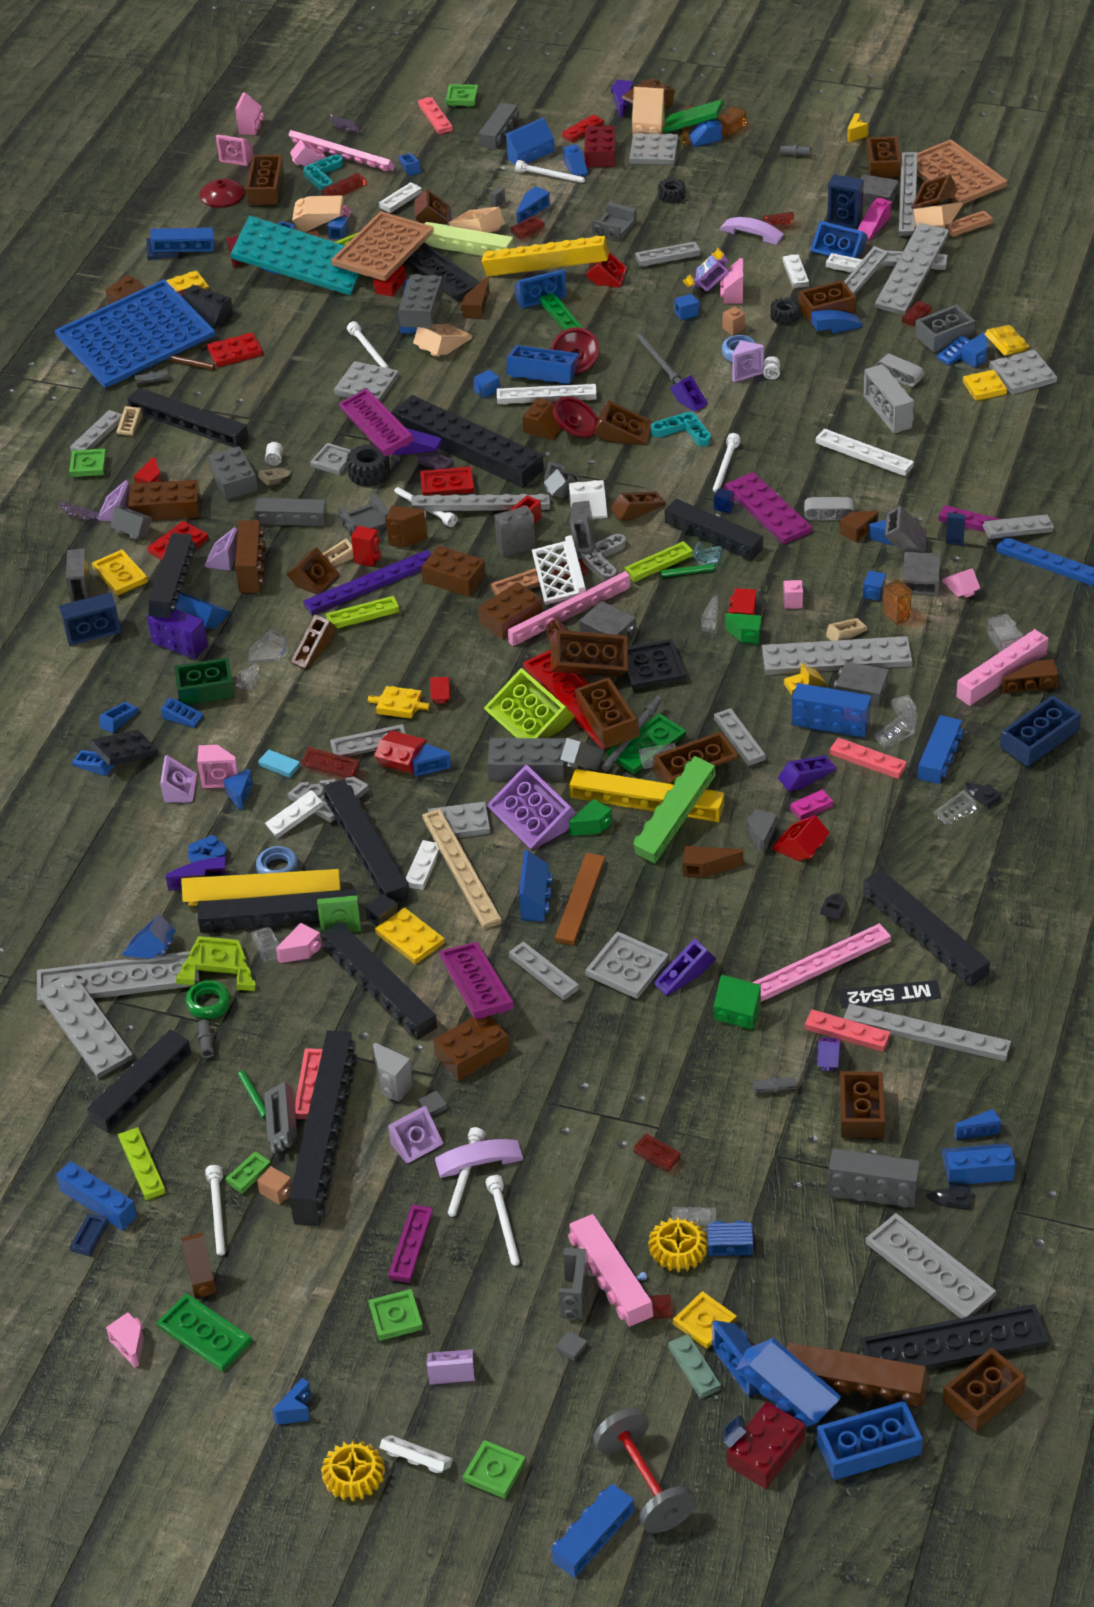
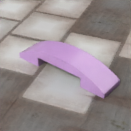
M747 217L727 219L720 228L721 231L735 234L737 230L761 235L764 242L776 245L783 238V233L772 225Z
M494 1139L470 1143L452 1149L436 1157L435 1163L439 1177L443 1178L460 1174L462 1168L501 1160L503 1165L521 1161L523 1156L517 1140Z

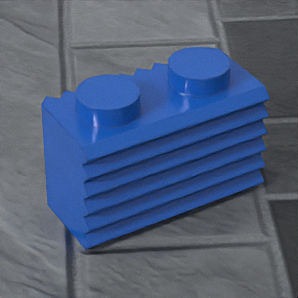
M739 1220L735 1223H724L723 1221L708 1223V1255H753L752 1222Z

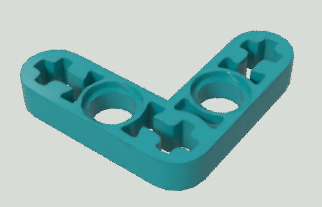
M332 155L303 168L305 178L320 191H331L333 189L332 180L325 173L342 167V156Z
M685 412L651 424V435L654 437H663L686 430L698 446L705 447L711 443V434L692 412Z

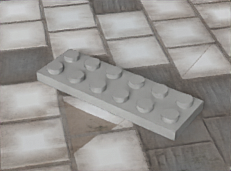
M73 972L37 991L39 998L97 1079L134 1059L131 1051Z
M897 1213L866 1237V1244L959 1318L975 1315L996 1296V1290Z

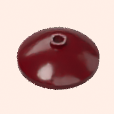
M217 179L207 183L200 190L199 196L201 202L207 206L224 208L240 202L244 198L245 190L235 180Z
M573 327L562 331L556 336L551 350L579 353L575 374L587 371L595 364L599 356V343L595 335L589 330Z
M569 396L561 397L555 402L553 415L558 425L564 431L581 438L594 435L598 418L589 405L580 399Z

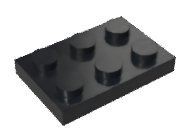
M139 730L102 736L90 741V746L109 766L157 756L158 749Z

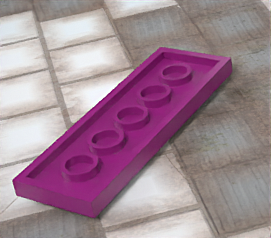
M754 472L725 484V490L783 545L812 532V526Z
M478 942L439 951L440 960L474 1019L485 1018L488 1015L504 1013L507 1010L514 1009L511 997Z

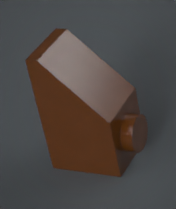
M876 510L850 512L840 520V535L855 543L869 533L870 524L878 522L879 512Z

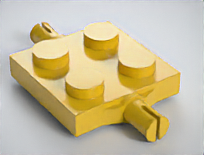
M386 686L381 696H368V703L377 704L376 714L412 719L418 709L430 710V703L420 702L422 697L420 690Z

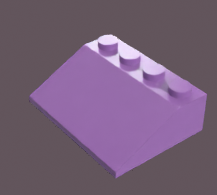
M527 764L486 805L531 850L569 829V820L577 814Z

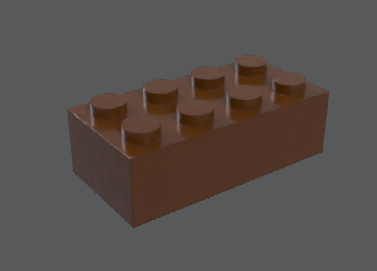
M282 155L252 156L246 185L248 205L278 204L284 175Z
M198 480L130 484L128 507L133 511L152 517V520L200 517L201 494Z
M260 520L238 522L235 569L239 593L260 592L261 585H264L262 573H265V566L262 562H265L266 541L262 538L264 537V527H260Z
M556 630L551 636V672L622 677L628 671L627 635Z
M609 677L575 689L578 708L605 749L640 736L637 718Z

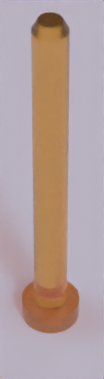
M686 105V110L692 108L691 105ZM690 126L684 127L683 134L680 137V142L684 145L689 144L691 141L689 135Z

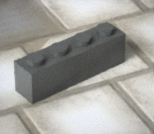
M499 104L479 132V146L497 149L506 133H508L519 118L517 105Z
M258 498L254 512L255 518L260 520V524L324 526L327 507L326 500Z

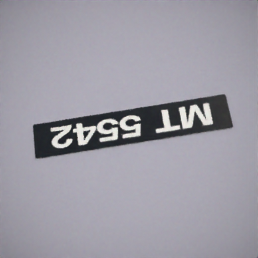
M937 980L838 990L841 1008H848L849 1003L858 1006H872L941 999Z

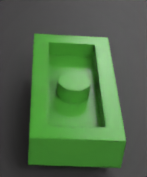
M255 1151L226 1177V1183L243 1194L269 1169L271 1162Z

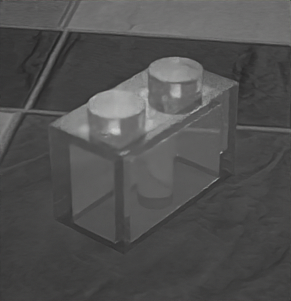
M1008 614L987 618L986 632L999 653L1023 637L1022 632H1019L1015 621Z

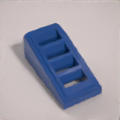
M412 153L398 157L408 176L421 173L420 162Z
M962 335L959 336L937 355V359L947 365H951L960 359L961 346L970 340Z
M170 697L161 707L163 719L193 728L204 717L203 713Z
M123 702L100 715V727L113 733L139 711V708Z
M81 750L72 761L73 766L106 776L114 767V765L109 766L93 751Z
M991 1109L956 1123L954 1138L961 1140L1000 1133L1001 1120L995 1111Z

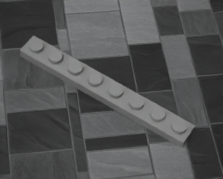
M917 152L902 153L899 236H912L915 231L914 210H912L911 206L916 198Z
M527 494L412 496V508L425 509V511L510 510ZM528 495L541 501V510H550L549 495Z
M850 1003L844 1019L889 1031L890 1035L1005 1062L1011 1046L1010 1040Z

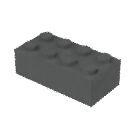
M410 275L399 307L400 326L432 328L443 295L442 276Z
M490 738L487 762L489 781H511L526 764L543 781H564L566 762L560 759L565 745V738Z
M832 1148L828 1174V1196L915 1208L920 1161Z

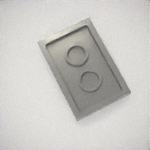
M485 802L439 807L456 838L490 834ZM439 808L428 809V812L434 811Z

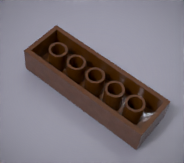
M788 1342L787 1350L829 1387L837 1390L836 1392L840 1394L850 1395V1392L858 1393L860 1397L866 1399H873V1396L880 1397L888 1403H896V1400L905 1401L907 1406L919 1407V1405L926 1404L930 1377L925 1366Z

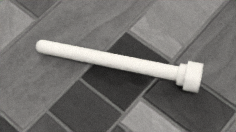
M521 160L516 162L515 171L519 173L529 171L579 183L585 182V178L581 176L530 166Z
M355 321L349 323L347 331L350 335L356 336L380 367L388 368L385 361L361 333V326Z
M731 433L727 437L726 443L728 447L713 487L715 493L720 491L733 451L740 444L741 438L736 433Z
M399 487L395 488L394 492L412 502V494ZM428 511L441 518L443 524L450 528L457 523V516L451 512Z
M477 1127L471 1128L467 1136L468 1143L484 1141L485 1131ZM471 1167L461 1169L448 1210L450 1217H454L457 1213Z
M211 1165L205 1169L206 1179L211 1184L217 1255L223 1256L225 1254L219 1185L223 1178V1170L219 1165Z
M493 1175L486 1179L487 1190L493 1194L511 1264L517 1266L520 1260L502 1196L504 1188L503 1179L500 1175Z

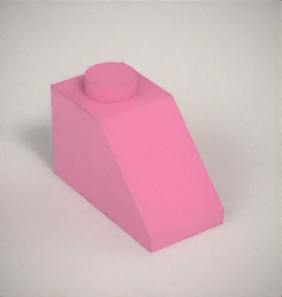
M301 139L290 152L293 162L304 167L326 158L323 152Z
M973 568L942 579L943 583L957 597L964 595L967 598L974 595L975 590L980 589Z
M802 580L784 581V609L802 608Z
M300 923L276 948L278 962L284 963L309 959L322 946L320 932Z
M127 1312L107 1326L106 1330L109 1341L136 1368L139 1366L144 1342L142 1332L144 1327L137 1317L133 1318Z

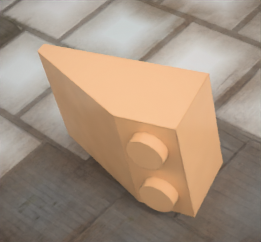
M634 87L632 135L637 133L663 134L662 128L665 124L664 89Z
M308 196L304 199L301 198L295 202L292 220L298 229L305 233L341 216L344 198L343 196Z
M963 203L940 204L914 209L915 228H917L919 223L945 228L946 224H951Z
M499 207L469 210L449 222V226L487 233L499 231L500 227L505 224Z
M433 324L432 328L418 327L413 343L418 345L419 349L430 351L431 355L440 357V355L449 354L472 339V335L451 324Z

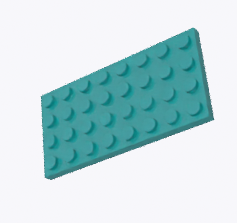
M253 216L248 217L230 255L232 259L347 295H351L360 273L333 266L331 263V259L346 245Z

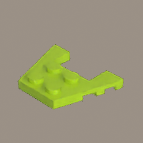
M198 936L189 952L187 960L182 965L180 973L176 976V984L194 985L195 970L237 974L236 990L255 991V981L252 980L250 968L246 965V958L239 940Z

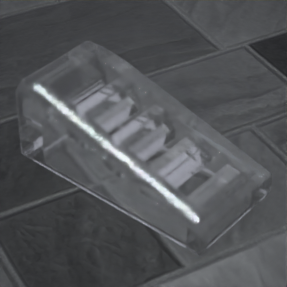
M718 595L712 597L701 617L702 631L715 633Z
M904 713L877 732L874 738L887 748L916 733V722Z
M963 790L935 810L934 814L947 826L975 811L977 804ZM946 813L949 817L945 818L942 814Z
M270 927L251 932L263 962L278 958L276 948L279 946V942Z

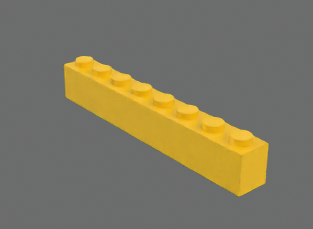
M594 236L592 238L564 240L555 243L549 242L541 245L534 244L526 247L519 246L511 249L489 250L483 254L482 265L486 277L594 263L607 261L609 248L605 236Z
M575 769L569 786L570 798L585 801L595 799L604 804L654 812L656 807L663 803L667 791L672 790L674 784ZM705 790L688 817L719 822L724 808V792Z
M340 869L181 878L183 902H188V906L198 905L200 901L341 890Z

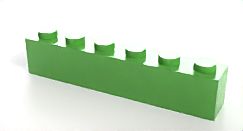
M694 756L691 762H687L683 774L676 778L672 790L667 791L663 803L656 807L654 816L645 823L641 835L636 836L633 842L635 854L654 864L657 862L716 776L714 765Z

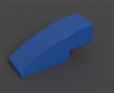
M839 310L811 312V323L816 331L829 329L831 333L860 328L863 325L857 315Z

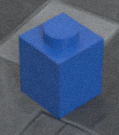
M339 216L332 219L328 224L329 239L340 240L347 236L349 232L348 217Z
M693 294L674 298V310L680 320L698 316L700 303Z
M491 370L475 376L473 386L475 392L483 398L496 393L497 389H500L499 377Z
M868 571L863 583V598L881 600L886 587L885 573Z

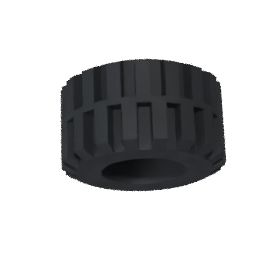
M363 444L350 450V453L347 454L348 476L355 484H360L361 486L379 485V483H383L384 480L388 479V475H390L389 455L384 456L375 445Z

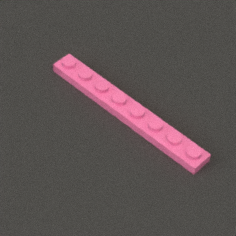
M290 130L288 135L294 144H297L301 139L323 153L326 151L331 155H341L346 160L353 159L359 164L363 162L372 168L376 166L387 172L389 170L393 172L396 167L389 159Z
M625 571L508 629L509 643L512 646L522 643L545 631L548 624L553 622L555 618L560 622L566 621L596 606L601 601L626 591L630 588V575Z
M879 923L752 983L761 985L762 1002L891 942V936Z

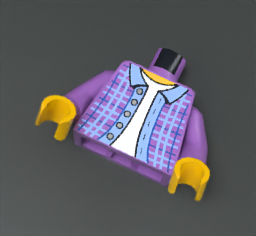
M717 248L696 269L695 279L688 275L686 279H683V282L687 287H702L707 292L729 272L724 266L728 263V258Z

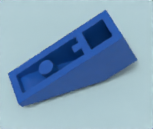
M535 186L525 193L516 211L518 226L550 206L549 192Z

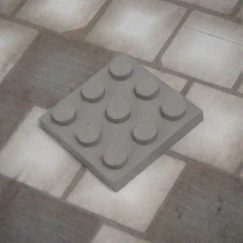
M657 133L633 134L629 164L674 165L678 135Z
M1035 350L990 361L989 367L995 370L1011 394L1057 382V376Z
M354 361L334 388V395L350 398L367 388L381 402L399 377V371Z
M617 931L585 970V975L638 999L669 960V954Z

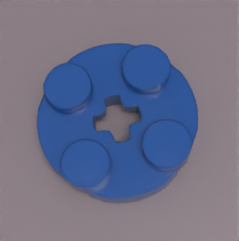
M208 836L188 846L189 863L216 857L227 858L226 846L222 841L217 840L216 836Z

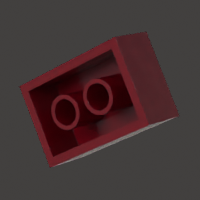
M615 126L585 127L584 157L586 167H615Z
M766 1401L746 1426V1433L727 1449V1466L766 1489L805 1440V1424Z

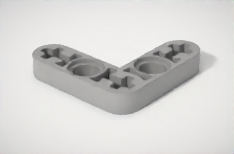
M622 534L611 535L594 543L593 551L581 552V561L603 582L616 576L615 567L605 557L626 547L625 536Z

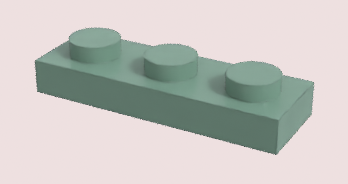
M689 1334L668 1342L669 1350L700 1399L721 1390V1384Z

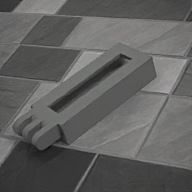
M286 1082L264 1093L267 1137L273 1155L278 1154L279 1150L282 1152L286 1147H291L293 1145L292 1140L297 1137L293 1087Z

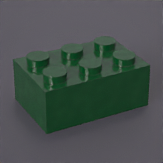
M229 657L174 666L180 702L192 705L235 698Z

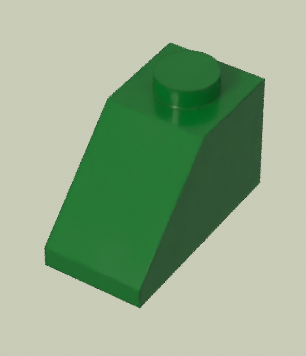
M726 613L725 629L740 642L759 644L762 616Z
M593 799L569 820L570 835L600 834L612 823V809Z

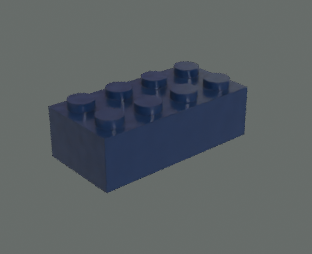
M1052 695L1001 731L1000 748L1029 767L1079 731L1081 713Z

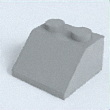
M374 1043L375 1065L381 1093L388 1099L400 1102L413 1086L410 1059L378 1043Z

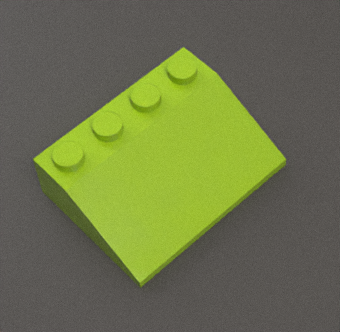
M522 668L484 707L491 716L516 738H550L562 731L575 717L560 701Z

